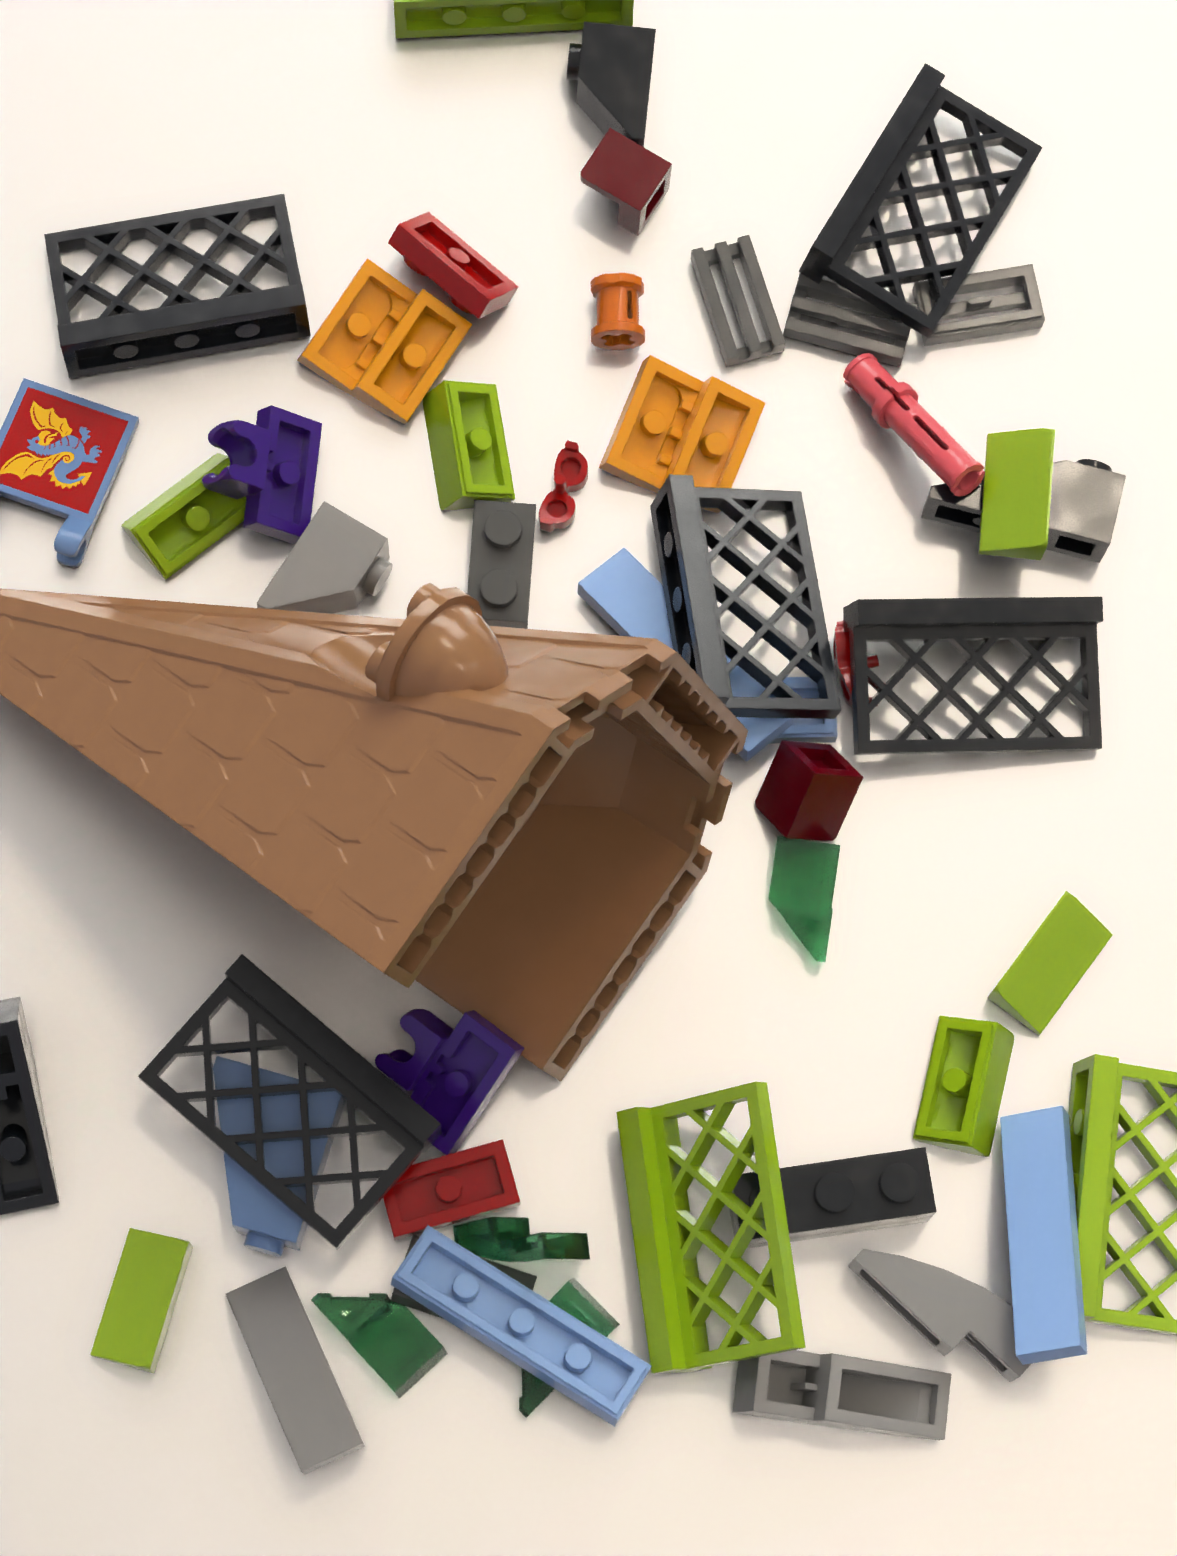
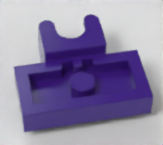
M270 405L258 410L256 425L242 420H232L217 425L209 432L208 441L214 447L225 451L230 459V465L224 468L219 475L215 473L204 475L202 478L203 486L210 491L237 500L246 497L243 528L296 544L311 521L322 423Z
M413 1009L401 1017L400 1025L415 1042L414 1055H411L404 1049H398L389 1054L382 1053L377 1055L375 1064L380 1071L406 1091L413 1089L410 1097L441 1123L442 1134L432 1145L445 1155L452 1154L458 1151L525 1048L475 1010L465 1012L453 1029L432 1012L425 1009Z

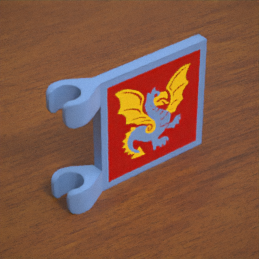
M23 378L0 429V497L2 496L66 518L55 538L54 549L57 552V561L59 563L77 568L85 557L93 528L139 425V417Z

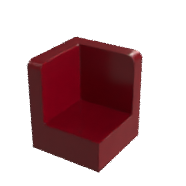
M609 128L581 170L580 180L583 184L618 203V225L638 236L669 190L672 163Z
M782 740L755 800V805L785 838L833 841L841 829L864 777L830 744Z

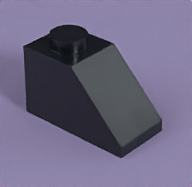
M584 21L582 44L570 43L566 79L578 81L577 104L604 135L611 128L644 147L656 29Z

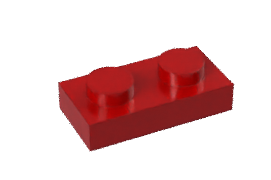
M429 211L399 223L388 241L389 245L403 255L408 267L418 274L428 276L449 294V299L457 308L466 313L473 314L478 319L507 306L519 288L518 285Z
M503 1139L413 1164L383 1197L394 1240L423 1233L428 1225L438 1229L520 1205V1198Z

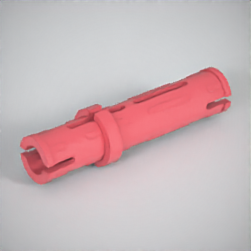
M863 353L848 364L843 373L845 384L852 388L872 408L871 415L881 427L885 429L891 428L950 488V491L955 496H965L978 487L985 475L984 466L976 461L918 403V394L909 384L905 382L898 383L878 362L877 358L870 353Z

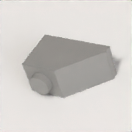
M324 501L257 601V608L328 614L356 609L367 593L375 596L381 590L391 573L393 564L388 561L390 558L388 538Z

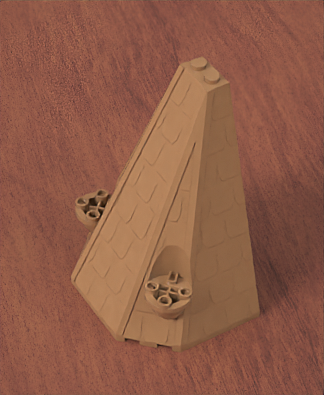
M432 583L423 585L413 595L407 607L406 619L0 588V694L378 970L407 988L416 980L462 1014L475 1010L525 1049L521 1056L560 1082L708 870L713 852L700 844L707 821L716 825L723 819L733 783L720 775L723 763L732 752L736 755L743 750L748 730L681 655L658 639L488 626L482 618V611L476 599L457 587L440 589Z

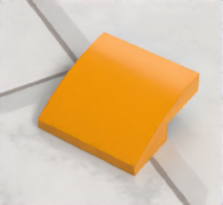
M367 258L297 361L361 402L406 424L473 324L426 290L422 289L418 294Z
M649 355L642 361L599 468L655 493L659 492L669 474L693 475L695 487L732 488L765 402L713 376L703 382ZM701 508L715 513L721 512L718 508Z

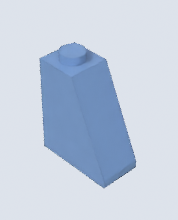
M220 1056L216 1057L213 1066L216 1090L252 1087L251 1065ZM259 1068L260 1086L299 1084V1079ZM336 1091L307 1093L310 1129L337 1127L345 1104L344 1098ZM300 1094L261 1097L263 1133L302 1130ZM253 1097L217 1100L220 1129L226 1135L255 1133ZM334 1137L310 1139L313 1176L323 1175ZM302 1140L264 1143L265 1169L275 1178L305 1176ZM256 1143L238 1145L257 1161ZM224 1153L232 1225L237 1233L246 1235L244 1246L279 1257L282 1256L284 1247L300 1251L307 1224ZM313 1185L314 1202L319 1189V1185ZM305 1186L287 1187L306 1203Z

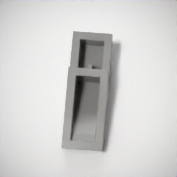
M863 1249L848 1265L851 1270L943 1356L951 1352L964 1339L1009 1382L1019 1378L1031 1365H1023L1016 1357L1012 1305L986 1288L940 1267L900 1255Z
M286 1266L226 1293L235 1319L301 1472L305 1475L365 1447Z
M792 1350L738 1361L732 1413L856 1431L945 1440L952 1374L833 1353L815 1354Z

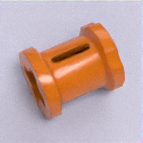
M629 273L602 274L594 277L590 285L593 297L596 298L597 325L591 329V343L594 346L608 350H626L641 346L645 342V329L639 325V297L644 294L642 278Z

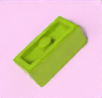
M458 381L441 382L423 398V409L441 510L474 508V500L513 501L515 493L496 384Z
M1036 428L987 434L978 554L1031 560L1042 559L1048 545L1055 429Z
M221 453L213 455L121 525L163 579H168L244 521L246 497L237 500L210 491L202 484L204 475L209 473L219 475L224 468L230 465V459L227 455Z
M1065 891L987 998L1039 1036L1113 934L1075 896Z
M939 1016L914 1130V1140L977 1156L988 1157L990 1155L1014 1044L1012 1032L998 1022Z
M133 1228L129 1229L90 1354L91 1356L155 1373L193 1249L189 1241Z

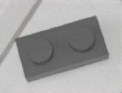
M474 500L467 594L479 602L482 618L488 626L528 629L536 504Z

